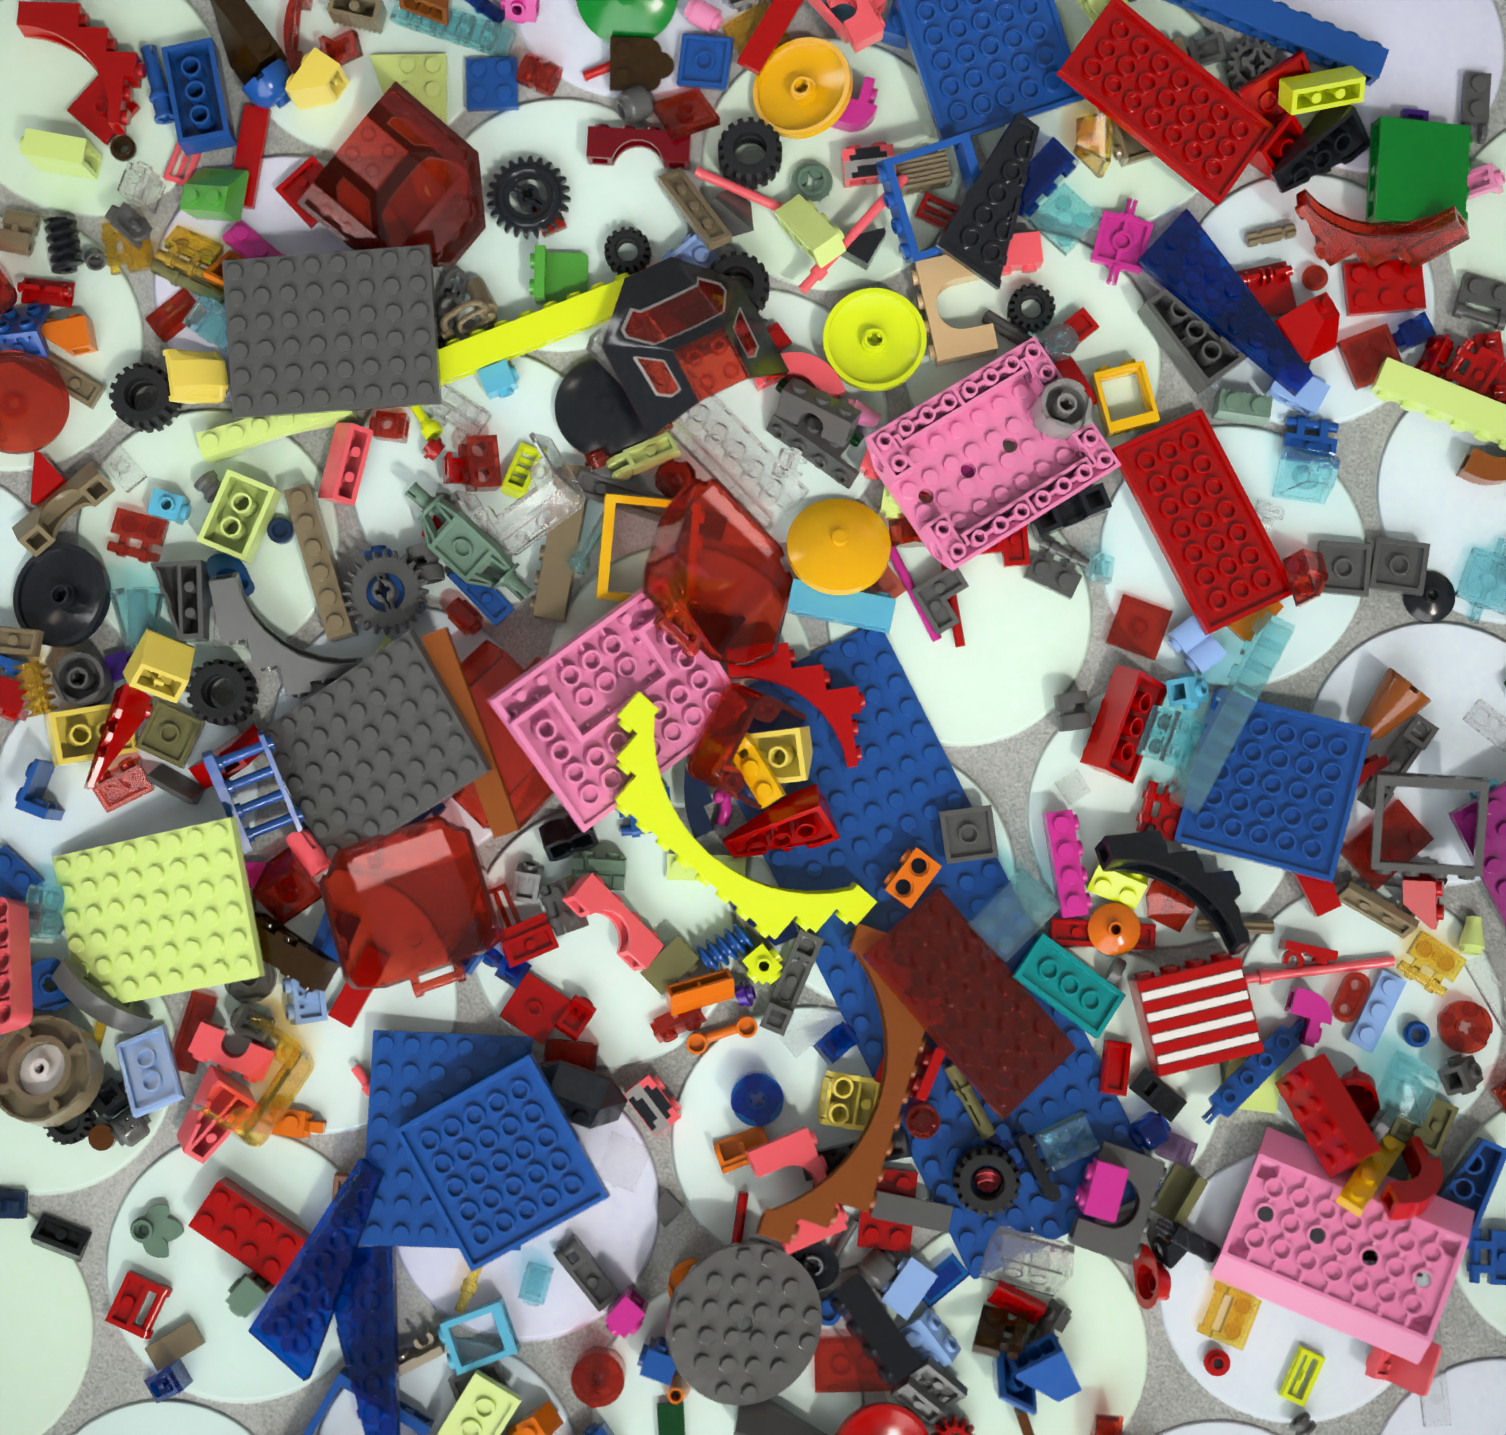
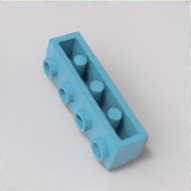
M793 578L787 612L788 614L890 634L896 599H893L891 594L885 592H877L876 595L868 594L866 589L848 595L825 594L812 589L800 579Z

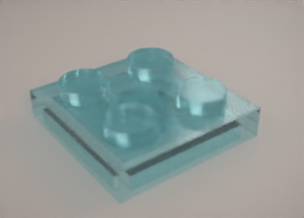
M1063 183L1032 215L1028 223L1037 231H1040V234L1066 257L1101 220L1102 216L1068 185Z

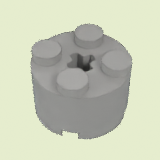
M1068 378L1058 379L1050 383L1034 401L1032 407L1034 427L1051 438L1068 439L1089 419L1092 412L1091 397L1088 398L1084 391V386Z

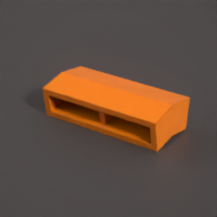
M729 968L665 986L667 1005L671 1016L733 999L735 992L734 979Z

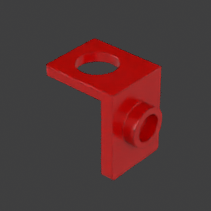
M452 452L445 454L442 458L443 484L479 483L477 458L452 457Z

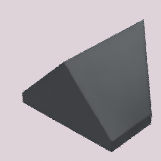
M727 190L713 199L710 206L731 232L732 237L754 231L750 201Z

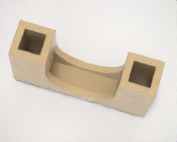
M948 255L915 262L914 270L910 271L913 286H918L919 295H916L918 310H923L925 320L923 321L926 335H929L930 345H927L930 360L935 361V366L938 367L996 354L999 347L993 323L967 329H957L947 325L940 318L936 308V299L946 288L977 281L980 278Z

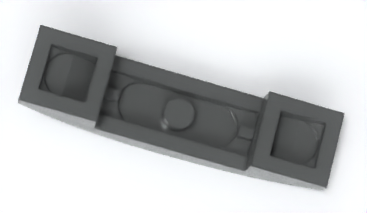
M1416 714L1384 754L1387 756L1390 765L1380 771L1407 772L1420 752L1429 745L1439 728L1421 715ZM1375 774L1368 778L1357 798L1359 802L1372 811ZM1385 786L1384 808L1395 794L1393 791L1397 786Z
M802 929L799 930L782 969V975L779 977L759 1025L760 1027L784 1036L810 971L824 942V938Z
M67 958L62 960L51 977L62 993L73 1004L92 1018L111 1028L132 1035L143 1033L154 1016L133 1002L127 1008L83 979L87 974L85 970Z

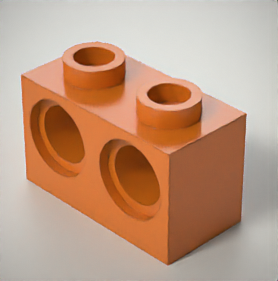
M917 847L912 851L907 849L899 860L902 865L898 871L892 870L883 881L886 884L883 890L909 909L912 908L942 867ZM916 858H920L925 862V870L919 874L915 873L911 868V863ZM901 879L907 880L910 885L909 891L904 895H900L895 889L896 883Z

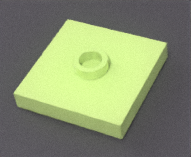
M1249 1056L1228 1060L1225 1080ZM1282 1064L1238 1109L1277 1114L1279 1091L1275 1082L1281 1078Z

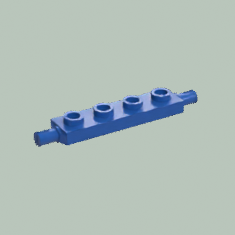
M1298 1018L1290 1028L1280 1025L1262 1043L1264 1052L1250 1055L1208 1098L1212 1107L1201 1116L1203 1120H1206L1207 1124L1210 1125L1219 1114L1226 1118L1230 1117L1301 1045L1297 1035L1307 1027L1305 1022L1301 1024L1303 1020Z

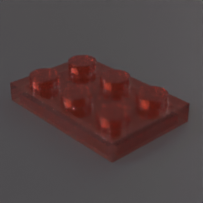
M1399 799L1395 800L1383 811L1380 860L1410 861L1434 839ZM1371 821L1342 847L1340 854L1360 877L1370 884V888L1376 891L1398 871H1392L1391 874L1375 873V869L1370 868Z

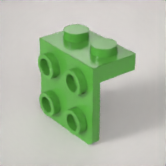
M535 245V253H530V269H534V279L529 280V293L534 295L536 304H546L551 301L560 303L567 300L566 296L571 293L580 291L583 294L588 292L589 259L587 254L547 252L545 245Z

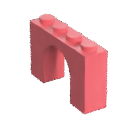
M804 1126L745 1151L753 1174L757 1178L792 1165L804 1168L810 1174L814 1186L827 1177L825 1173L828 1170L827 1163L823 1155H818L815 1148L818 1145L813 1130L809 1131ZM836 1204L835 1208L839 1209L835 1224H830L829 1229L797 1219L796 1224L800 1225L798 1235L795 1241H790L789 1245L780 1242L783 1251L791 1254L846 1230L845 1221H848V1217L843 1206Z

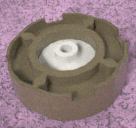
M36 1016L31 1019V1022L26 1027L8 1032L0 1041V1108L7 1115L32 1125L54 1127L80 1115L94 1101L103 1080L104 1060L95 1037L85 1028L54 1016Z

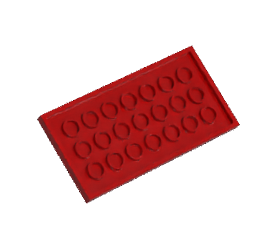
M1122 0L1109 1L1056 73L1057 76L1216 206L1224 200L1275 127Z
M1202 408L1112 449L1121 463L1119 469L1205 636L1297 593L1291 578Z

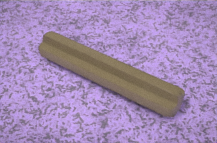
M1196 917L1195 927L1197 931L1217 932L1207 917ZM1242 919L1249 933H1274V921Z

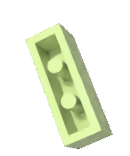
M798 194L774 211L782 229L820 268H823L846 251L842 241L845 239L842 231L838 226L832 227L828 217L823 212L819 214L818 209L810 199L806 201Z

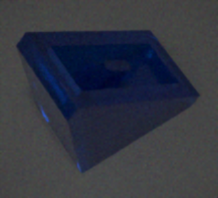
M178 1359L145 1379L144 1382L158 1404L182 1392L193 1382V1379L182 1360Z

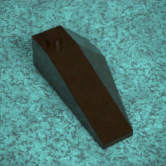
M210 0L230 67L244 86L253 77L259 76L264 68L276 60L282 59L283 62L288 60L281 47L246 0Z

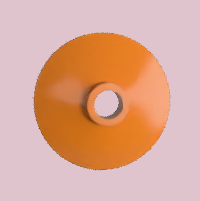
M1120 903L1104 904L1092 913L1087 927L1088 936L1098 951L1111 956L1122 955L1129 952L1138 942L1140 922L1136 914L1129 907ZM1115 924L1120 927V932L1116 935L1111 932V927Z

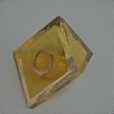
M1103 112L1076 119V145L1072 152L1097 178H1103L1111 162V119Z

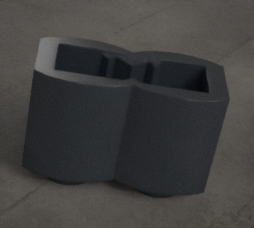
M567 815L564 819L551 820L539 827L542 844L549 861L563 860L574 852L587 851L599 844L594 825L587 831L582 832L570 815Z

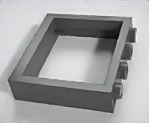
M1375 771L1369 857L1370 868L1375 869V873L1391 874L1392 871H1403V875L1419 876V873H1430V876L1434 878H1447V874L1458 875V878L1462 880H1474L1475 876L1482 877L1490 781L1486 777ZM1385 786L1478 791L1473 866L1380 860Z

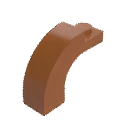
M1474 448L1466 453L1456 476L1478 485L1506 483V457H1494Z

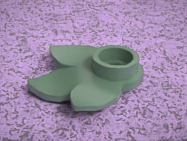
M157 1204L150 1207L145 1216L136 1218L130 1227L132 1238L143 1244L146 1253L157 1258L168 1257V1242L184 1233V1228L179 1221L168 1218L170 1212L169 1205ZM142 1224L148 1226V1233L145 1234L141 1231Z

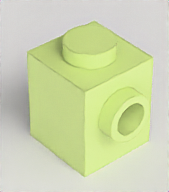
M884 485L879 515H885V518L889 520L905 518L906 516Z

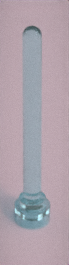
M635 475L622 482L630 485ZM603 512L581 551L572 554L567 563V566L578 574L585 575L590 567L589 561L591 559L589 556L601 537Z

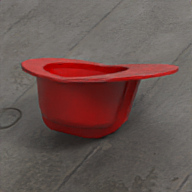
M1354 1066L1352 1071L1344 1073L1340 1080L1366 1124L1371 1123L1370 1120L1381 1108L1376 1085L1372 1076L1359 1071L1358 1066Z
M1140 1243L1142 1244L1140 1255L1137 1260H1133L1135 1294L1141 1308L1148 1310L1152 1309L1157 1301L1169 1299L1172 1282L1167 1268L1161 1262L1156 1261L1148 1245Z

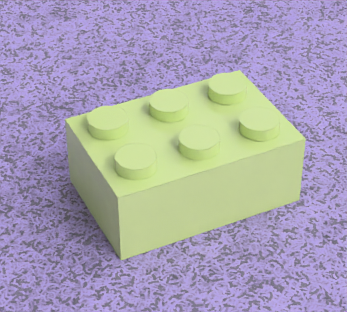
M227 469L196 541L252 565L267 527L282 497V493L273 487Z

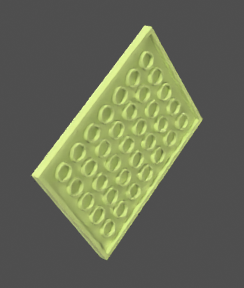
M236 817L52 857L70 960L87 972L83 979L121 1004L265 976Z

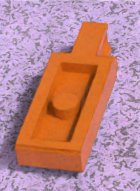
M257 1104L253 1110L250 1131L309 1138L311 1133L323 1134L327 1121L314 1120L313 1113H308L307 1110Z

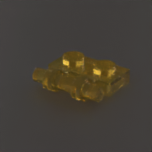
M109 223L102 224L103 233L101 237L102 242L106 244V264L110 266L111 275H120V265L127 264L130 273L151 269L154 254L150 237L142 241V247L139 250L133 247L119 232H114L113 226ZM123 242L125 253L118 254L116 243Z
M177 225L165 239V248L169 249V251L166 252L158 249L155 257L163 261L164 265L173 268L175 266L184 270L185 274L191 277L198 276L204 279L203 272L206 269L200 265L203 264L210 267L224 253V245ZM180 255H183V256L189 258L190 260H189V261L184 260V259L180 258L179 256H180Z
M1419 931L1406 952L1414 958L1413 962L1408 964L1401 960L1396 968L1403 972L1404 977L1411 981L1414 979L1422 984L1429 993H1436L1443 997L1447 992V988L1440 984L1443 978L1454 982L1467 959L1427 933ZM1423 965L1435 971L1432 977L1420 971Z

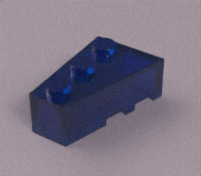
M1054 136L1029 163L1026 185L1023 187L1022 201L1018 213L1021 218H1024L1026 215L1031 217L1039 209V203L1045 197L1049 198L1057 190V185L1064 178H1068L1080 163Z

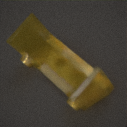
M253 1017L250 1021L252 1024L278 1041L274 1049V1055L276 1060L282 1064V1067L254 1109L236 1108L229 1114L226 1120L205 1106L193 1104L191 1109L244 1144L259 1147L267 1141L312 1073L314 1060L300 1043L266 1019Z

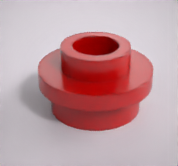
M440 437L437 440L431 438L422 449L426 452L424 455L425 459L429 458L434 461L446 445L441 442L442 439Z
M1211 1349L1205 1354L1203 1365L1210 1375L1218 1377L1228 1372L1231 1361L1225 1351ZM1221 1359V1366L1214 1367V1360Z

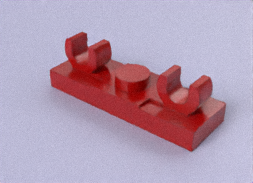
M1500 331L1472 336V340L1476 342L1473 346L1476 355L1480 348L1484 346L1505 358ZM1506 360L1483 395L1505 405Z

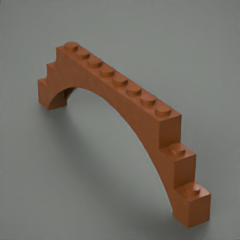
M858 923L857 926H854L847 951L854 953L873 989L883 1030L884 1059L882 1078L877 1100L868 1123L845 1159L825 1179L809 1191L787 1203L772 1209L763 1208L756 1230L758 1235L789 1245L790 1241H795L798 1235L800 1225L796 1224L797 1219L829 1229L830 1224H835L839 1209L835 1208L837 1203L867 1213L869 1208L873 1209L878 1193L874 1191L877 1182H882L886 1171V1167L883 1166L885 1156H890L894 1141L891 1140L893 1131L898 1130L902 1120V1115L899 1114L901 1105L906 1104L909 1098L910 1089L907 1088L909 1079H913L916 1075L918 1063H915L918 1052L922 1053L926 1043V1038L923 1037L926 1027L929 1028L934 1017V1012H931L933 1005L903 995L904 991L908 992L911 985L912 977L909 976L911 969L881 959V956H886L890 946V941H887L888 933Z

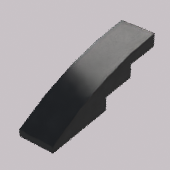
M907 1130L894 1131L891 1140L894 1141L893 1149L890 1156H885L884 1163L913 1155ZM858 1140L817 1150L818 1155H823L827 1163L828 1170L825 1171L826 1176L845 1159ZM803 1168L805 1180H812L810 1174Z

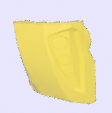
M163 350V356L166 358L170 396L168 397L170 402L218 404L224 401L229 387L226 361L217 351Z
M827 1070L821 1082L817 1106L818 1123L863 1131L875 1106L880 1083L874 1081V1077Z

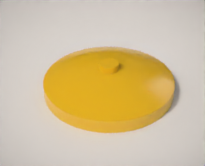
M804 37L791 40L775 49L759 76L756 75L753 86L755 110L759 118L765 120V125L767 126L770 123L774 127L773 132L777 131L779 136L789 139H804L818 135L830 128L841 117L848 106L853 89L851 67L842 52L835 45L824 39Z
M827 499L808 506L794 519L787 535V558L796 576L812 589L831 595L854 594L870 587L882 576L890 558L891 539L883 520L869 507L848 499Z

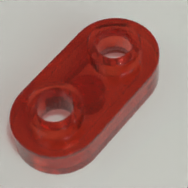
M1350 972L1344 976L1331 1004V1012L1336 1020L1349 1023L1358 1017L1371 988L1370 980L1365 974ZM1353 980L1358 982V988L1355 990L1351 988ZM1342 1004H1346L1348 1008L1344 1014L1340 1012Z

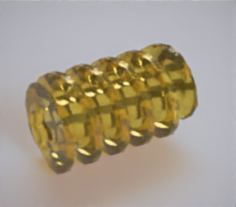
M35 661L12 666L13 669L22 671L15 676V679L24 680V683L17 687L18 690L27 691V693L20 696L21 700L29 701L27 705L23 706V710L32 711L25 718L50 713L58 708L57 704H49L51 700L56 698L55 694L47 693L48 690L53 688V685L44 683L51 676L41 672L48 667V664Z

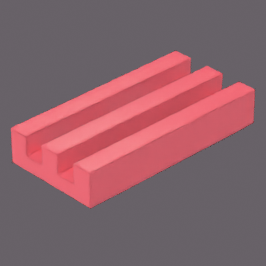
M177 141L163 179L184 187V184L194 176L202 153L193 155L185 177L181 179L191 156L184 154L176 177L172 176L182 151Z

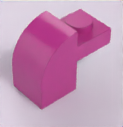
M865 76L859 99L850 98L847 108L831 126L832 128L845 132H859L872 124L877 115L878 108L877 105H873L878 93V89L874 88V78Z
M1291 986L1284 1011L1304 1017L1303 1023L1305 1022L1307 1027L1300 1032L1298 1039L1301 1044L1314 1048L1315 1043L1319 1042L1322 1035L1321 1022L1329 1025L1332 1024L1330 1006L1319 994Z

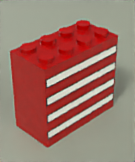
M1219 952L1211 954L1210 960L1200 958L1184 961L1185 966L1180 967V965L1169 964L1159 967L1160 972L1154 973V971L1144 970L1133 973L1134 978L1127 979L1150 1072L1162 1077L1264 1052L1241 957L1232 956L1231 953Z

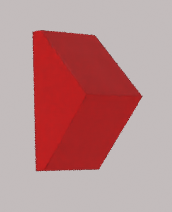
M34 452L30 503L38 506L68 480L50 458L41 452Z

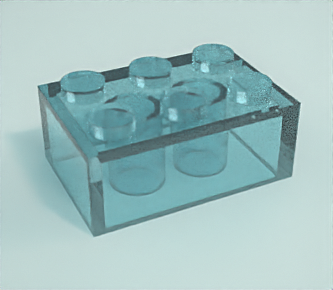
M1020 868L973 915L966 925L1003 962H1007L1062 905L1025 868Z

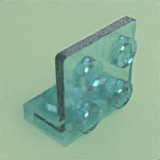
M1153 705L1136 754L1161 761L1186 774H1191L1205 724L1178 710Z

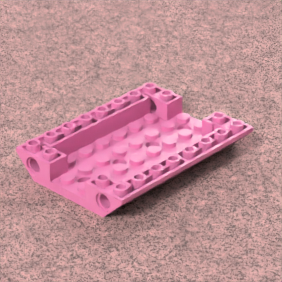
M1036 336L865 438L874 470L931 556L952 571L1121 466V463L1093 422L1087 426L1083 424L1068 439L1051 438L1034 427L1032 416L1034 401L1050 383L1063 378ZM1003 441H1011L1015 446V451H1006L1003 448ZM964 465L972 467L974 476L971 478L963 476L961 467ZM923 491L929 493L931 503H922L919 499V493Z
M1266 1127L1250 1169L1246 1187L1231 1226L1228 1227L1210 1276L1418 1364L1432 1341L1470 1239L1475 1211L1435 1195L1427 1210L1419 1216L1406 1220H1389L1380 1197L1389 1181L1400 1180L1386 1176L1361 1216L1358 1217L1335 1201L1359 1164L1350 1170L1329 1178L1313 1148L1308 1143ZM1262 1206L1270 1207L1273 1210L1272 1219L1269 1221L1260 1220L1257 1215L1259 1208ZM1313 1228L1324 1230L1325 1238L1322 1242L1314 1243L1310 1240L1309 1234ZM1368 1249L1374 1250L1378 1256L1377 1261L1372 1265H1367L1362 1261V1254ZM1422 1271L1430 1275V1283L1425 1287H1420L1415 1283L1416 1274Z

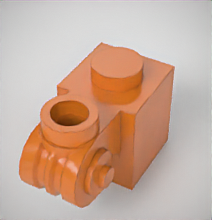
M548 1400L532 1409L517 1425L512 1424L505 1435H552L564 1422Z

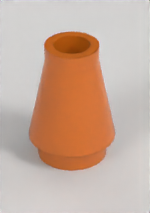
M674 1375L670 1386L664 1384V1393L671 1403L679 1404L688 1397L690 1386L680 1375ZM677 1390L680 1393L679 1395H675L673 1391Z

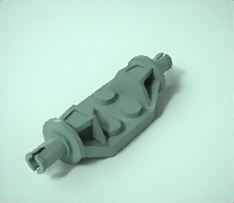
M417 482L406 491L405 494L422 508V514L418 520L422 523L427 547L468 584L490 587L495 591L500 586H506L520 601L532 591L515 575V570L520 564L518 562L514 564L504 550L462 510L444 499L445 495L443 493L437 498H432ZM432 513L443 523L438 531L430 517ZM489 566L501 576L497 579L483 573V571Z

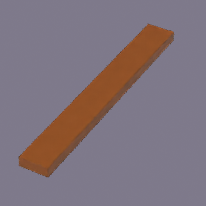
M444 627L421 636L426 652L493 769L475 780L474 784L494 839L520 830V824L449 628Z

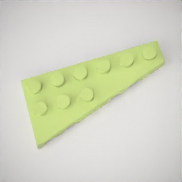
M446 54L370 55L383 95L396 80L448 125V57ZM394 117L392 119L394 126L414 142L440 144L407 117ZM400 142L404 156L406 158L410 153V150ZM430 158L422 163L411 177L422 207H440L448 197V162Z

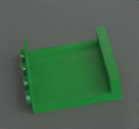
M1380 116L1371 124L1365 225L1376 226L1380 222L1443 228L1450 229L1451 235L1464 229L1468 222L1466 201L1470 193V188L1467 186L1468 175L1471 170V162L1469 161V150L1472 146L1470 126Z

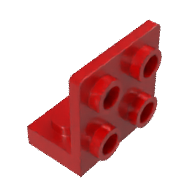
M925 1045L922 1053L918 1052L915 1063H918V1069L915 1077L909 1079L907 1086L910 1089V1097L921 1102L927 1100L946 1051ZM884 1056L874 1077V1081L881 1083Z

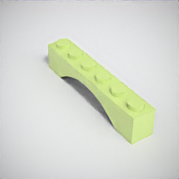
M356 411L246 418L196 433L202 458L212 464L235 457L253 447L278 438L311 430L332 428L336 426V423L357 421L358 417Z

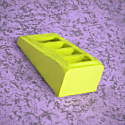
M520 442L501 484V493L520 501H525L545 451ZM522 453L536 458L535 461L521 457ZM518 463H520L522 465L530 467L531 470H527L517 465ZM514 473L524 476L527 479L524 480L519 477L514 476Z

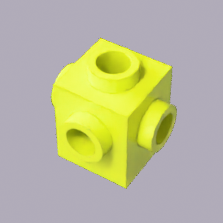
M763 943L742 959L743 963L749 968L745 973L754 983L760 981L762 985L766 982L771 985L782 975L779 971L783 968L780 964L783 960L774 948L768 950ZM760 962H768L769 968L766 970L760 969Z

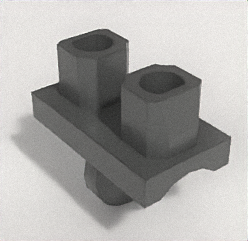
M123 202L120 207L111 205L105 215V218L110 222L109 224L133 247L140 250L142 241L149 239L153 228L129 204Z

